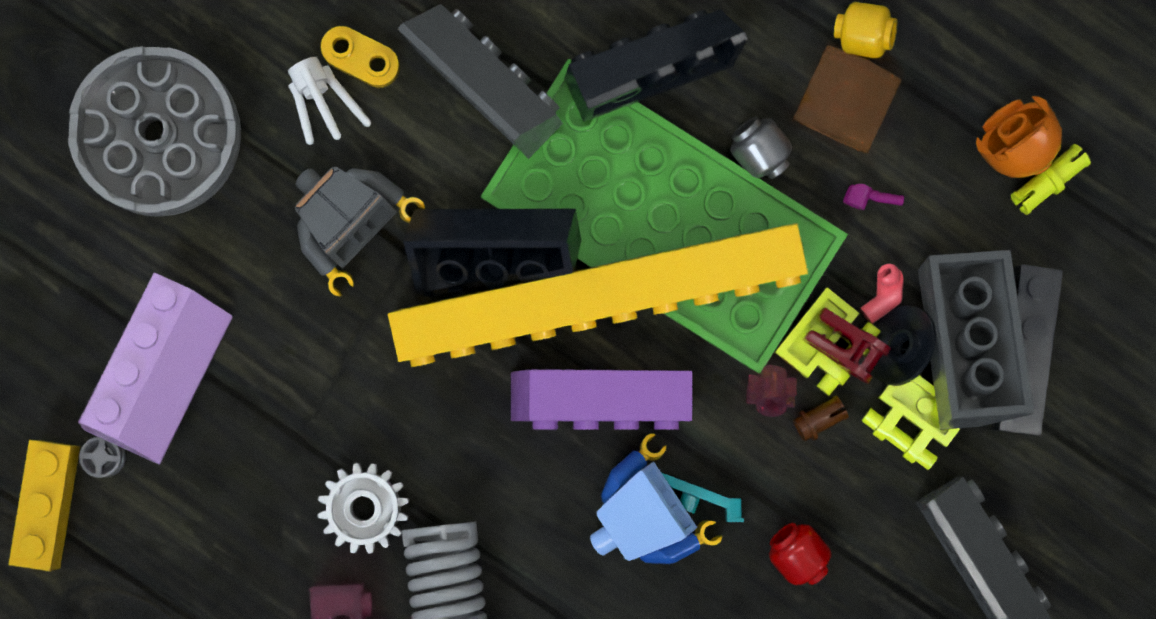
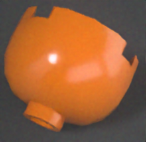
M1032 96L1035 102L1023 104L1021 99H1018L1000 108L982 126L986 132L982 142L977 137L976 145L985 161L994 170L1010 178L1029 177L1045 172L1051 166L1061 148L1062 128L1048 102L1038 96Z

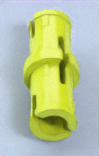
M1077 144L1071 145L1066 152L1052 162L1045 172L1036 175L1019 190L1011 194L1014 204L1017 206L1030 196V198L1022 203L1023 206L1019 209L1025 215H1029L1034 208L1051 194L1058 195L1065 189L1064 184L1091 164L1086 152L1077 160L1071 162L1082 151V148Z

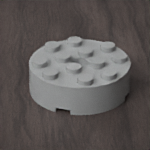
M140 46L118 52L102 61L86 76L71 103L68 143L71 156L78 171L95 192L130 212L146 216H170L194 209L216 194L229 178L237 161L241 143V125L237 107L231 94L221 80L205 64L180 50L169 47ZM154 121H162L163 133L161 138L155 141H147L145 139L147 126Z

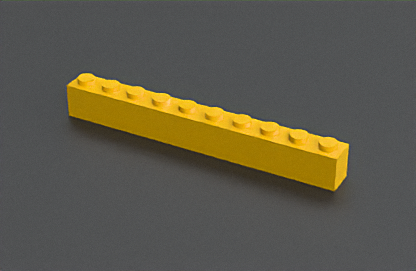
M793 223L574 271L572 274L513 284L503 288L394 310L388 313L398 362L410 360L411 367L433 363L435 362V354L450 351L451 358H458L476 353L474 348L476 345L490 343L491 349L494 350L515 345L514 337L531 334L532 341L556 336L555 328L571 325L572 332L597 327V319L612 316L613 323L633 320L637 318L636 311L653 308V313L656 315L678 310L677 302L693 299L695 306L719 301L718 293L734 290L736 297L760 292L759 284L772 281L776 282L777 288L801 283L800 275L808 274L798 224Z

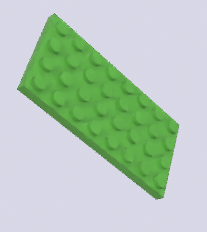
M568 59L546 93L560 107L556 114L563 124L529 159L513 145L480 198L496 209L576 208L582 240L577 260L590 268L797 223L808 274L800 275L801 283L777 288L776 282L772 281L759 284L760 292L736 297L734 290L718 293L719 301L695 306L694 300L689 299L677 302L678 310L662 313L757 374H760L848 234L763 180L753 177L744 168L639 102L583 122L564 79L567 68L571 64V60Z

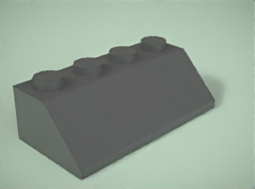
M440 4L403 22L397 29L410 45L528 159L563 124L556 114L560 107L543 90L536 95L526 85L531 79L516 64L513 63L509 68L498 59L502 54L501 50L486 36L479 41L469 31L474 25L457 8L450 13Z
M1002 250L928 256L918 269L923 310L932 318L936 330L935 348L930 361L940 430L981 427L1033 414L1034 405L1011 251Z
M957 476L915 502L987 619H1051L1046 611L1051 608L1049 600L1039 586L1031 587L1024 575L1029 572L1026 563L1016 550L1012 553L1008 550L1002 540L1007 536L1003 526L995 515L988 517L980 505V503L985 501V498L972 479L966 482L964 477Z

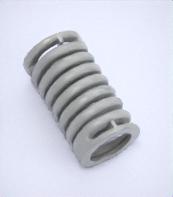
M476 522L401 530L403 546L407 547L404 550V556L410 560H424L407 565V575L412 577L426 576L410 580L408 582V590L410 592H429L412 596L409 600L410 606L412 608H431L412 613L411 619H487V615L483 611H479L485 606V599L481 595H476L483 591L484 585L479 579H474L482 573L481 566L473 563L480 558V551L474 548L478 543Z

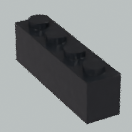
M721 9L711 13H707L706 10H700L687 16L684 19V23L670 27L667 23L661 24L649 30L645 37L634 41L631 37L620 39L611 44L609 50L596 55L594 51L579 54L571 60L564 79L583 122L733 67L748 40L745 31Z
M576 208L414 209L403 242L418 303L422 304L432 302L433 297L448 293L450 298L466 295L467 289L486 286L488 290L503 288L504 282L520 279L523 283L572 274L582 240Z

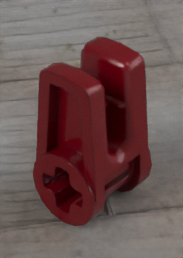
M824 307L818 316L819 321L832 329L833 334L838 333L851 343V347L848 350L842 349L825 338V334L820 335L814 330L808 331L803 341L835 361L838 366L855 378L869 384L873 378L870 373L882 355L887 356L891 348L877 337L865 330L858 329ZM869 349L870 352L864 359L863 363L859 364L858 361L864 354L865 350Z

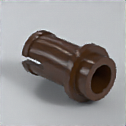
M835 395L830 400L806 413L801 410L798 412L799 417L793 419V423L804 441L810 438L815 441L818 439L817 434L842 420L848 419L849 416L847 410L842 411L841 408L844 405L839 397Z

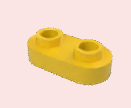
M334 27L324 35L321 41V52L329 65L370 86L386 87L393 83L399 74V61L392 49L349 27ZM339 40H346L349 43L348 50L344 53L334 51V45ZM382 58L385 60L386 65L382 71L375 72L371 69L370 65L374 59Z

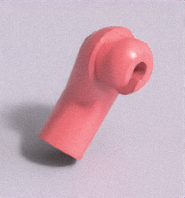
M884 264L878 269L876 297L860 308L864 317L871 324L878 321L902 302L904 277L901 270L894 264Z

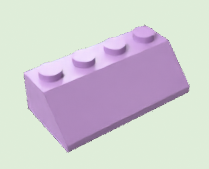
M154 273L79 420L84 431L160 465L233 316L192 289Z

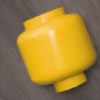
M853 2L849 5L845 14L837 15L834 37L841 39V46L846 54L880 58L886 50H892L894 46L897 18H891L890 10L885 6Z

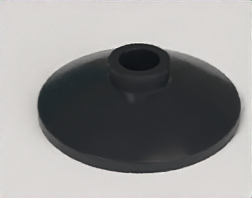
M901 306L890 311L876 326L881 331L877 338L888 345L891 351L887 356L882 355L872 370V374L880 382L890 386L907 384L919 376L928 365L936 342V330L929 314L916 306Z

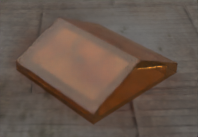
M827 45L792 120L867 154L902 79L868 59L854 54H847L843 50Z

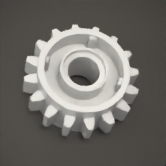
M359 463L353 464V474L348 475L344 469L338 470L340 481L336 483L327 480L325 485L331 492L329 496H319L318 501L326 504V511L319 513L318 518L328 519L330 524L324 529V533L335 532L338 535L335 545L338 547L346 541L351 543V553H356L360 545H365L368 554L373 553L375 549L374 542L377 541L384 548L390 546L387 535L391 533L399 537L402 531L396 526L397 522L407 521L409 518L408 515L401 512V506L409 503V498H399L397 493L404 486L402 482L392 485L389 482L392 475L390 470H387L381 476L378 475L377 464H371L367 472L362 471ZM360 496L370 498L375 505V512L369 520H361L353 512V503Z

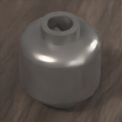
M757 116L744 122L732 134L731 137L734 142L731 146V153L739 164L753 177L761 178L767 175L770 179H773L789 166V162L786 159L791 153L792 145L772 119L765 118L759 120Z

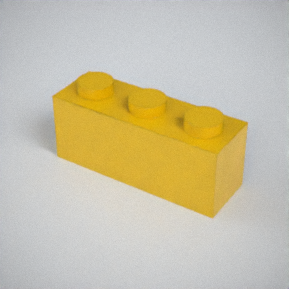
M29 440L9 565L45 571L60 569L80 446L43 440Z

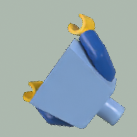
M656 434L647 435L641 442L640 451H632L610 471L601 493L604 505L596 512L603 527L590 536L593 547L602 556L618 547L624 558L628 561L640 558L645 563L673 564L700 550L701 544L713 546L722 540V535L715 536L711 540L706 539L704 535L706 527L715 524L716 521L705 520L696 526L653 460L661 458L666 451V445L658 453L648 451L646 443L654 438ZM647 460L653 461L652 463L647 465Z

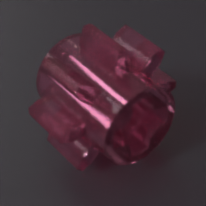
M768 365L763 367L760 374H750L748 376L746 402L747 404L756 403L758 413L767 417H776L785 413L787 407H795L797 379H787L786 369L776 365Z

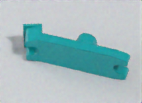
M662 473L671 488L682 491L680 502L686 511L694 514L699 500L703 499L724 507L726 522H744L741 498H727Z

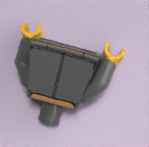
M332 167L321 177L311 168L301 173L296 181L297 188L305 194L295 206L296 212L301 217L297 224L301 251L321 276L326 275L329 278V290L336 296H342V294L334 286L335 278L345 277L352 287L354 285L352 275L344 270L338 271L336 265L338 264L343 269L397 213L393 206L399 207L400 217L408 223L411 220V217L405 212V207L408 203H414L420 209H425L424 203L420 199L414 197L407 199L403 196L404 191L378 171L352 168L344 172L338 167Z

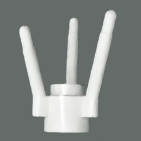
M317 57L304 59L288 70L293 81L288 86L295 98L302 130L308 145L314 143V138L303 95L307 100L314 99L335 140L341 138L336 122L322 96L328 90L326 83L331 86L365 127L371 125L370 119L338 82L329 65L322 67Z

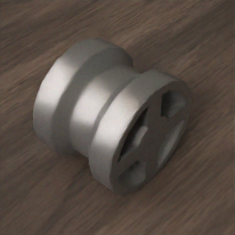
M94 437L82 446L79 454L80 464L83 470L90 476L96 478L112 477L124 467L126 451L124 448L107 440Z

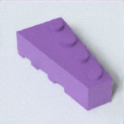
M523 370L511 372V421H533V429H558V421H573V429H599V421H614V429H639V421H654V429H679V421H692V371Z

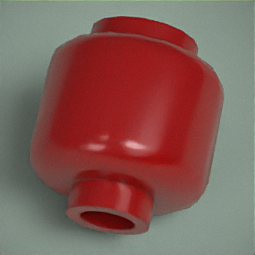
M790 523L781 528L770 541V561L790 584L802 585L808 582L809 585H814L826 576L831 551L813 527L806 524L796 525L795 523Z

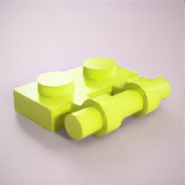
M825 288L774 353L805 378H808L817 366L821 368L826 374L817 384V387L830 396L839 384L843 386L850 375L838 366L836 362L804 342L803 338L810 330H814L820 335L825 334V338L833 343H836L841 337L849 344L846 348L848 350L851 347V343L838 333L833 334V330L821 323L818 316L825 307L847 322L852 323L859 315V312L829 288ZM867 322L862 330L875 337L881 332L870 322ZM866 349L863 356L866 357L870 350Z
M919 375L904 385H887L878 398L890 406L891 409L883 417L870 408L861 421L874 430L872 434L879 440L884 441L886 439L904 452L902 457L913 464L916 461L929 470L938 458L926 449L929 442L933 438L942 446L947 447L960 428L940 430L934 386ZM902 416L921 429L914 439L895 426Z

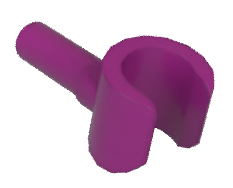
M855 184L848 187L843 202L853 208L864 210L868 200L902 206L904 196L879 192L865 184Z

